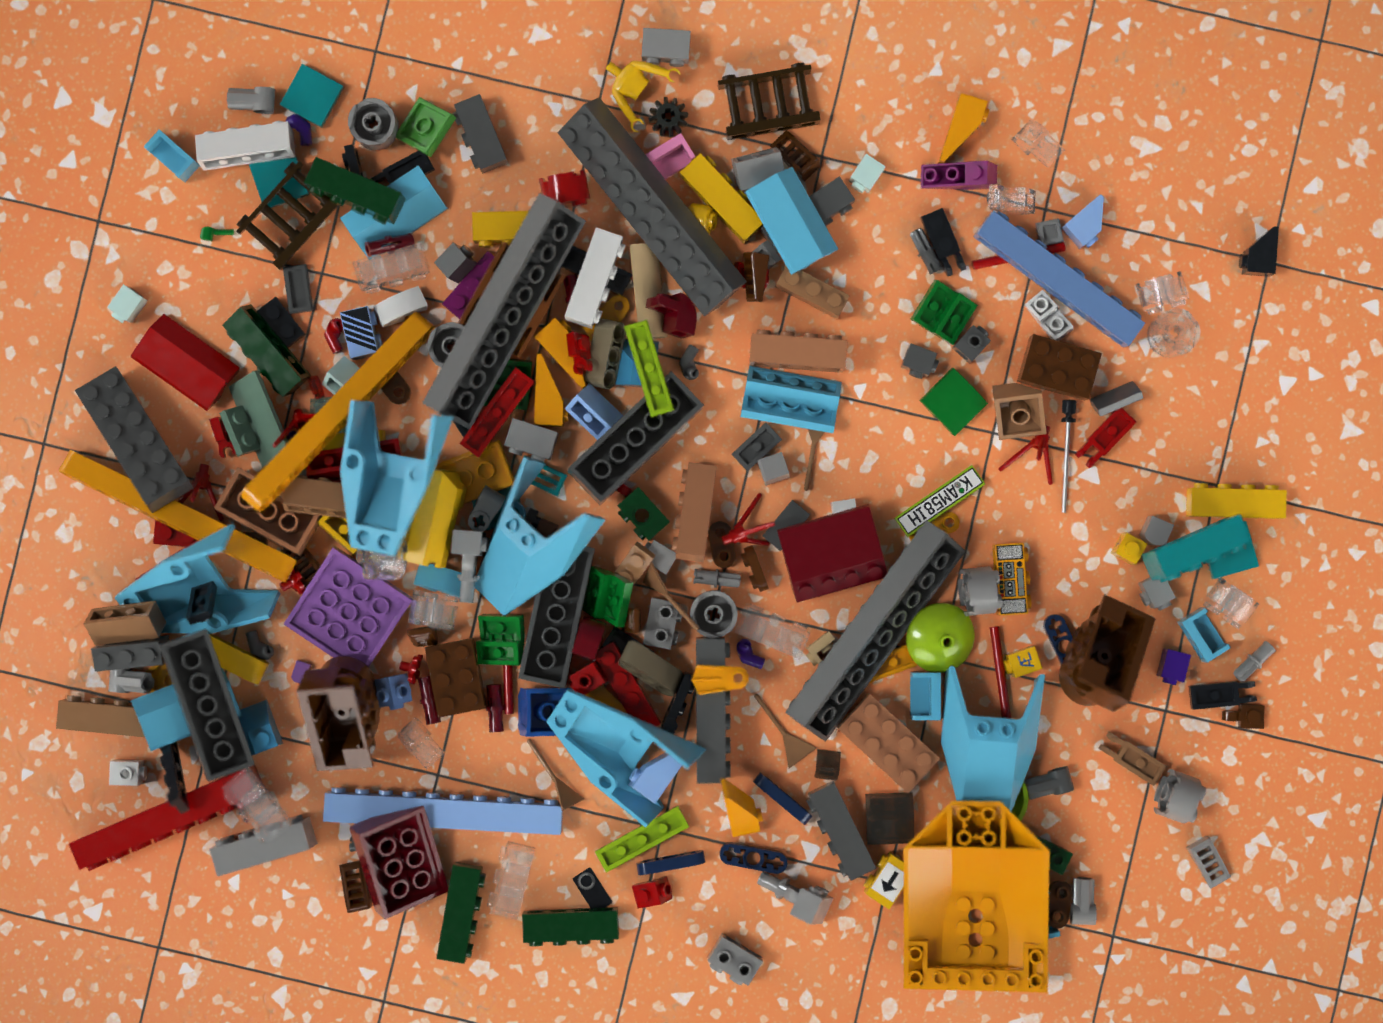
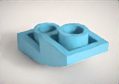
M434 564L418 566L414 585L433 592L440 591L460 598L461 581L457 578V574H461V572L448 568H435Z

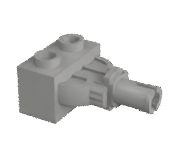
M453 530L451 553L462 554V573L457 574V578L461 581L459 602L473 603L475 582L480 580V576H476L478 556H484L490 538H487L484 532Z
M766 872L761 873L757 884L774 892L777 899L785 898L793 903L790 915L810 925L823 923L834 899L828 895V890L820 886L800 889L790 885V879L788 878L781 880Z

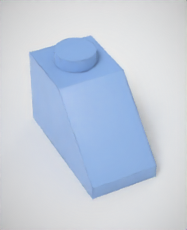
M1101 194L1061 228L1079 249L1084 245L1089 248L1099 239L1096 235L1102 230L1104 197Z

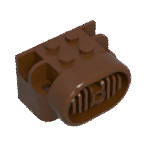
M1106 594L1103 595L1101 604L1093 608L1089 619L1076 629L1072 636L1073 641L1067 645L1065 657H1063V663L1059 670L1060 685L1067 697L1079 705H1099L1112 712L1130 703L1156 618Z
M337 656L328 660L321 669L306 670L296 690L317 771L373 768L374 764L371 754L376 747L374 736L380 721L379 713L381 707L376 696L374 675L371 669L357 658Z

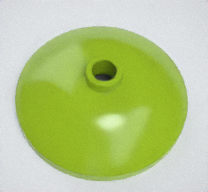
M949 603L931 604L920 610L908 627L906 645L909 655L918 666L929 672L945 673L949 666H955L956 669L964 663L972 651L975 639L974 627L969 616H965L964 611L959 607ZM949 638L948 644L944 645V640Z

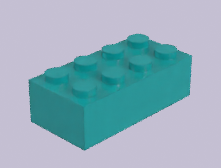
M1239 514L1219 520L1165 545L1145 552L1141 557L1152 581L1160 579L1162 583L1181 577L1180 572H1192L1203 567L1202 562L1203 564L1212 563L1224 558V555L1241 551L1246 548L1244 544L1252 540Z

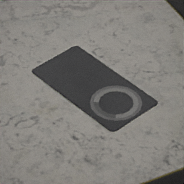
M590 867L573 877L574 883L590 908H605L612 904V900Z

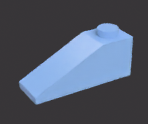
M665 752L643 764L639 769L636 768L629 777L630 783L628 785L655 804L682 765Z

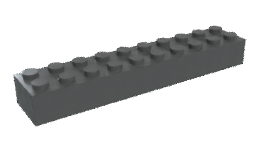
M600 97L585 103L557 132L703 316L719 308L747 282Z
M541 193L538 194L422 402L424 405L442 415L454 416L453 421L471 429L586 220L558 201Z
M926 520L917 530L909 545L903 549L895 564L889 568L881 583L875 587L867 602L861 606L853 621L847 625L842 636L833 644L828 655L819 663L817 670L805 682L803 689L791 701L785 713L826 742L905 635L913 618L920 610L925 608L966 551L947 533Z

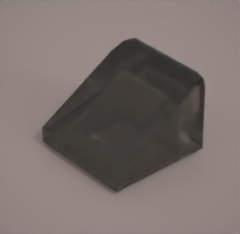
M817 749L814 777L838 780L841 752Z

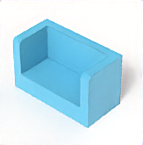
M160 129L144 146L146 150L152 153L183 182H186L200 167L191 156Z
M1200 607L1177 623L1200 660L1208 663L1231 647L1221 639L1206 615L1208 612L1206 607Z
M910 672L911 720H941L940 672Z

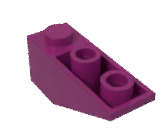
M988 160L921 165V188L958 190L997 189V165Z

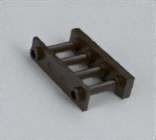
M795 63L791 65V68L741 77L726 75L722 77V80H718V90L726 89L732 121L730 126L726 127L727 141L819 125L821 120L819 111L813 112V109H810L805 75L811 74V65ZM795 77L801 111L797 115L790 116V113H787L781 79ZM772 81L778 115L774 119L767 120L763 113L758 83ZM749 85L755 119L751 123L744 124V121H741L735 87Z
M300 161L297 164L292 162L284 171L286 176L249 217L245 214L236 224L239 227L236 231L237 233L242 235L246 230L273 254L272 257L276 259L273 264L279 270L285 266L338 206L330 201V197L323 195L320 198L313 195L321 202L322 208L317 214L314 211L311 213L284 189L285 185L294 178L309 191V188L304 183L306 176L300 171L303 167V163ZM277 195L305 219L304 222L307 225L302 231L295 230L268 206ZM261 212L289 236L288 240L291 243L286 249L282 246H277L252 223Z

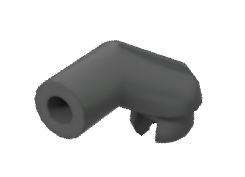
M690 344L680 359L679 365L686 379L695 380L699 375V371L693 360L699 349Z
M257 630L245 633L252 655L263 660H268L274 655L272 646L260 642Z

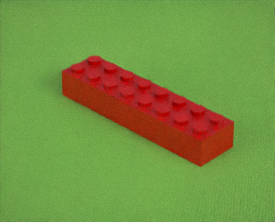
M253 765L188 792L187 797L190 810L181 814L175 806L172 807L167 801L75 840L68 845L78 869L81 870L87 867L88 871H91L108 863L107 858L112 862L130 854L129 849L132 852H136L151 845L152 839L154 843L162 841L174 835L173 830L177 834L195 826L194 821L196 820L198 824L217 817L216 812L218 811L223 815L238 808L239 802H242L243 806L261 798L260 793L266 789L256 765Z

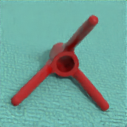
M300 408L295 409L293 420L272 446L276 448L293 428L301 430L309 422L308 419H311L316 413L307 414Z
M1046 425V434L1036 435L1025 447L998 468L999 471H1003L1030 448H1035L1038 450L1037 461H1040L1042 454H1044L1048 484L1052 485L1048 444L1050 427Z
M200 464L199 472H196L195 479L191 483L193 489L183 494L178 501L179 503L183 504L190 494V501L193 502L199 489L207 490L213 507H215L217 500L209 481V465ZM215 510L219 520L223 521V515Z
M761 493L757 494L739 522L733 527L734 529L729 530L728 534L721 536L724 545L731 542L734 544L739 542L769 545L768 541L747 538V535L775 526L774 521L747 530L742 526L762 497Z

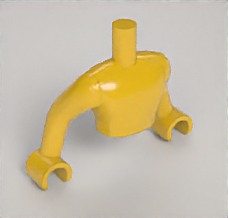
M637 60L631 61L623 69L610 61L605 68L616 76L612 87V94L624 115L631 122V129L638 133L639 131L633 128V123L640 121L644 125V122L636 117L624 96L636 101L650 80L644 76L642 71L667 77L670 82L674 83L675 81L669 78V73L676 71L680 74V71L676 68L666 69L652 63Z

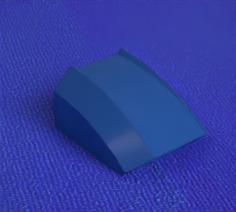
M520 688L518 694V729L520 735L525 737L556 736L546 721L568 689L572 690V688Z

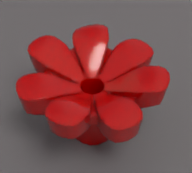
M293 568L286 583L281 582L279 584L282 591L292 588L299 595L304 593V584L299 581L302 579L300 572L295 573Z
M418 654L414 656L410 663L405 661L400 663L399 670L408 672L407 681L415 685L416 679L420 676L418 669L421 666L423 655Z

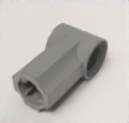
M263 86L254 87V89L229 88L227 92L228 109L251 110L259 114H274L275 89Z
M130 668L110 670L108 691L117 693H150V690L154 687L155 679L151 673L132 671Z
M1073 878V901L1069 915L1071 925H1096L1097 910L1094 904L1095 879Z

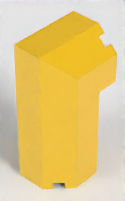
M442 468L434 469L428 488L396 553V558H402L401 560L423 566L433 563L435 568H446L457 514L464 506L467 488L459 479L460 476L457 472Z

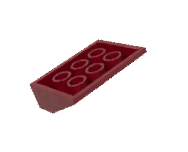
M869 504L777 529L790 584L797 603L880 580L887 574Z
M423 805L371 817L349 827L374 909L384 920L448 892L449 888Z

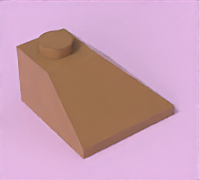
M1018 383L992 386L999 440L1046 434L1041 390Z

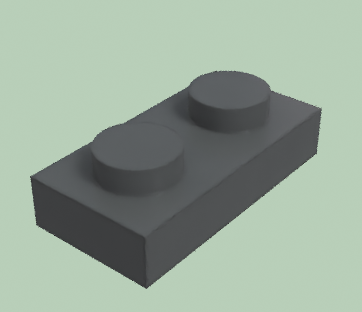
M764 423L731 455L748 472L757 463V460L762 459L782 439L767 423Z

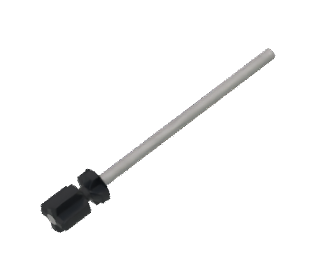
M1076 400L1062 401V413L1066 414V417L1061 418V422H1066L1061 513H1066L1070 427L1071 423L1076 422V419L1072 418V414L1076 413Z

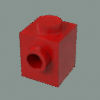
M597 660L569 676L571 680L569 684L572 690L583 695L608 681Z

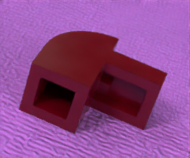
M659 293L657 296L647 299L646 308L665 314L663 333L680 339L695 335L697 313L689 297L683 293L671 296Z
M584 616L572 653L595 660L607 623Z

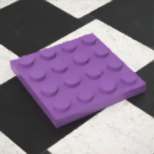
M334 546L289 614L284 625L333 658L337 656H350L361 660L369 667L414 598Z

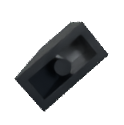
M1274 226L1267 230L1243 251V254L1239 257V268H1242V275L1270 277L1276 274L1279 227Z

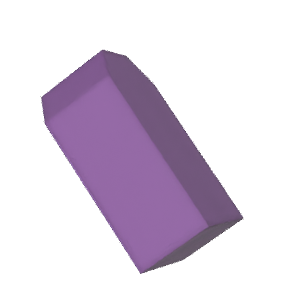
M297 660L291 676L292 680L300 684L304 672L310 669L312 664Z

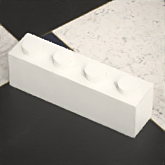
M275 121L272 124L266 125L253 124L246 128H228L226 131L219 132L206 131L203 134L195 135L196 159L203 171L296 157L294 132L288 121Z
M597 227L595 228L565 313V320L590 329L593 328L594 323H599L602 311L599 310L601 302L607 301L610 289L607 288L609 279L614 280L618 267L614 266L617 257L622 258L626 247L625 244H622L623 236Z

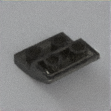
M913 792L865 794L867 845L909 843L914 838Z

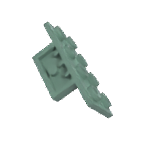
M255 370L229 386L237 407L226 409L219 414L237 457L256 452L261 466L264 468L288 443V439L285 437L276 448L272 446L284 430L266 390L264 381L259 371Z

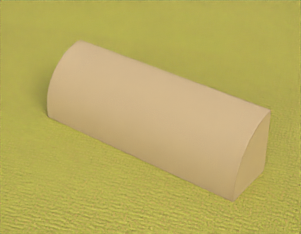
M646 243L629 244L637 322L648 321L653 339L668 338V335L662 332L665 314L646 308L648 298L663 293L660 261Z

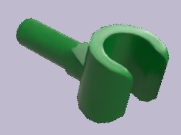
M205 226L201 229L200 239L212 242L214 235H234V229L218 230Z

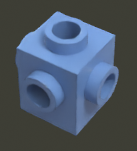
M407 673L375 679L376 696L380 707L389 706L390 710L404 708L403 703L413 701L409 681H407Z

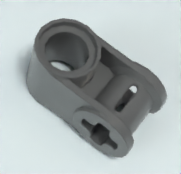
M485 485L469 515V527L473 531H485L500 510L506 496ZM480 515H482L485 524H479L478 526H475V520L473 519V517L478 518Z

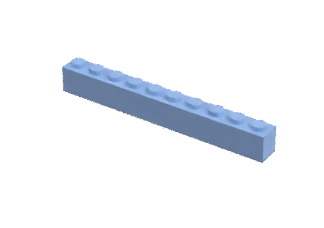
M332 787L331 791H327L324 795L323 822L357 824L371 817L423 805L430 828L561 835L563 811L556 799H544V803L535 802L534 798H520V801H511V797L498 796L497 800H487L485 795H473V799L464 798L463 794H450L449 797H440V793L427 792L426 796H416L417 792L402 791V795L393 794V790H379L378 794L369 793V789L356 788L355 792H346L344 787Z

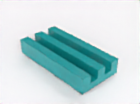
M545 465L543 469L561 477L560 480L556 481L541 473L537 477L556 485V489L553 490L536 481H533L531 485L558 497L568 475Z

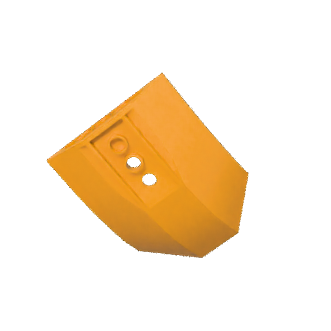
M952 800L904 847L903 989L1048 993L1049 850L1001 801ZM973 909L980 910L983 915L981 921L976 923L970 921L968 917L969 912ZM972 933H978L982 936V942L977 946L970 944L968 941Z

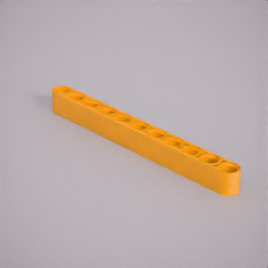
M414 312L244 488L241 497L258 512L264 511L347 425L351 400L370 401L428 340L431 332L436 327L419 312Z
M72 450L68 452L58 470L63 475L198 541L227 526L175 500L152 513L130 478ZM235 529L224 551H221L285 583L297 562L294 558Z

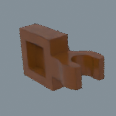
M1240 704L1238 711H1222V720L1238 721V728L1264 729L1265 705Z

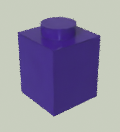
M1163 648L1156 676L1163 677L1162 682L1176 685L1177 681L1185 682L1191 655Z

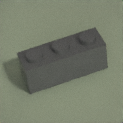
M478 94L454 104L456 111L452 114L456 117L457 126H463L465 133L461 134L466 148L469 146L472 148L474 155H471L470 158L475 169L480 168L483 174L508 164L481 95Z
M169 635L151 640L144 639L96 645L91 648L95 672L163 665L165 662L158 644L170 641Z

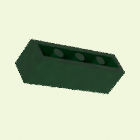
M315 157L304 181L311 194L320 198L323 195L330 197L331 202L342 207L344 204L352 207V211L364 216L365 213L373 216L372 219L384 225L386 222L395 224L406 200L399 191L318 157Z
M252 304L241 306L222 325L227 330V335L238 343L242 348L243 354L254 362L259 373L270 381L273 390L282 397L293 394L311 377V374Z
M455 862L452 866L436 957L438 960L465 964L467 958L472 956L474 944L470 943L471 934L475 935L478 920H474L475 911H480L482 897H478L479 887L484 888L486 874L482 873V866Z
M618 907L523 911L522 914L523 943H529L531 947L543 946V942H553L554 946L566 945L567 941H576L578 945H586L591 943L590 940H600L601 944L614 943V939H619Z

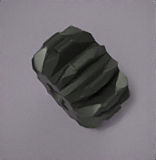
M664 97L663 105L660 101H655L658 109L650 108L649 110L654 115L649 117V123H655L652 130L657 131L661 128V137L665 135L666 131H669L670 138L673 137V130L678 134L682 133L680 126H687V122L683 119L688 117V112H681L685 105L682 103L676 106L677 98H673L672 103H668V97ZM665 113H671V116L674 115L670 122H666Z

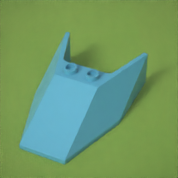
M351 400L340 474L350 546L352 548L391 556L396 555L428 488L454 416L431 415L426 456L423 460L383 452L380 446L374 402Z
M525 456L499 514L487 551L476 575L480 576V580L475 582V588L503 616H506L561 578L605 522L603 517L584 513L551 537L545 539L525 520L526 510L518 500L546 464L543 461Z
M232 523L161 561L119 592L115 599L119 605L156 601L166 620L162 633L190 634L205 628L209 634L269 619L281 593L278 590L232 589L223 579L208 555L224 551L235 528V525ZM213 581L217 586L212 618L205 622L190 625L186 616L191 588Z
M949 666L946 670L941 745L956 800L1001 801L1012 812L1036 751L1045 674H1040L1034 680V689L1022 718L1006 719L970 715L966 709L955 666Z
M571 689L565 692L546 721L589 781L644 827H647L665 807L659 799L654 804L628 785L630 783V775L637 768V764L653 742L656 743L686 769L706 750L699 745Z

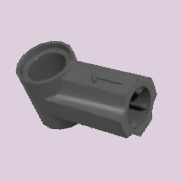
M1068 766L1049 770L1046 774L1024 779L1029 800L1050 794H1064L1074 790Z

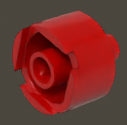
M580 170V175L578 176L574 171L547 176L548 181L546 182L544 178H539L541 193L562 205L572 203L574 207L587 204V199H590L585 170Z

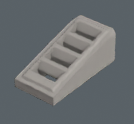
M1204 836L1186 847L1210 889L1231 877L1210 837ZM1208 847L1209 851L1198 856L1197 853ZM1210 855L1213 856V859L1207 861L1204 864L1202 863L1203 859L1209 857ZM1214 863L1218 864L1217 867L1207 872V867ZM1220 870L1222 871V875L1211 880V875Z

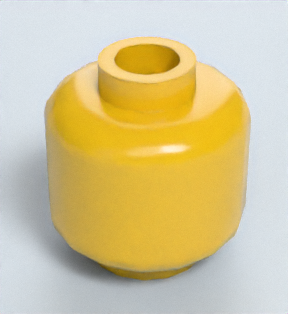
M692 203L688 206V209L708 234L711 230H715L717 213L714 212L710 205Z

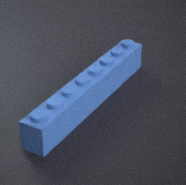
M993 211L988 215L973 236L975 239L1123 348L1130 346L1145 325V322L1141 320L1142 316L1132 309L1127 310L1122 306L1123 302L1113 295L1111 297L1103 292L1104 288L1094 281L1091 283L1085 279V274L1075 267L1072 269L1066 265V260L1062 256L1050 253L1046 250L1047 246L1043 242L1031 239L1027 236L1028 232L1024 228L1012 225L1008 222L1010 219L1002 212L998 211L996 213Z

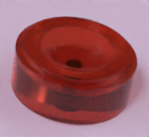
M318 375L309 377L308 382L314 399L324 398V390Z

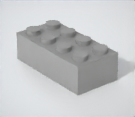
M301 814L288 818V820L284 821L283 825H280V822L277 821L265 825L259 832L257 828L244 831L238 835L239 838H235L234 835L223 837L215 841L216 845L209 850L216 875L219 877L310 850L318 843L310 817L303 818Z

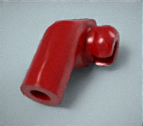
M340 318L330 320L324 333V337L333 354L343 350L339 341V336L343 330Z

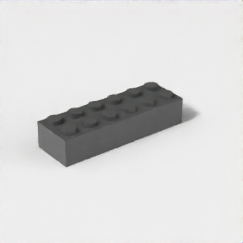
M117 366L74 390L152 513L193 489V486Z
M672 371L664 378L674 411L651 417L644 396L568 467L567 472L599 505H602L702 410L704 404Z
M585 547L561 578L536 594L518 679L561 688L566 687L573 657L572 650L579 629L596 548Z
M204 628L158 644L206 780L210 782L255 765L208 630Z
M724 637L696 638V665L725 666V658H730V643H725ZM730 690L701 695L697 693V745L706 749L697 759V783H721L720 779H726V777L731 776L730 761H726V753H730V737H726V729H730V714L725 713V706H730Z

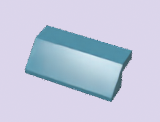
M419 165L387 186L401 192L406 199L395 224L386 222L384 225L372 219L373 216L365 213L363 216L352 210L340 217L366 256L365 242L384 239L388 235L395 237L412 233L448 209ZM380 254L367 256V258L371 261Z
M793 167L778 172L745 191L791 275L838 250L836 243Z
M749 366L740 417L834 433L842 382Z
M221 668L237 716L241 717L242 714L224 669ZM173 685L131 700L150 751L190 736Z

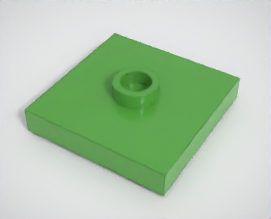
M419 97L398 129L396 138L432 157L456 117Z

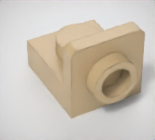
M827 631L806 647L809 651L806 656L814 666L822 661L817 653L821 651L823 654L833 646L832 641L835 638L830 631Z

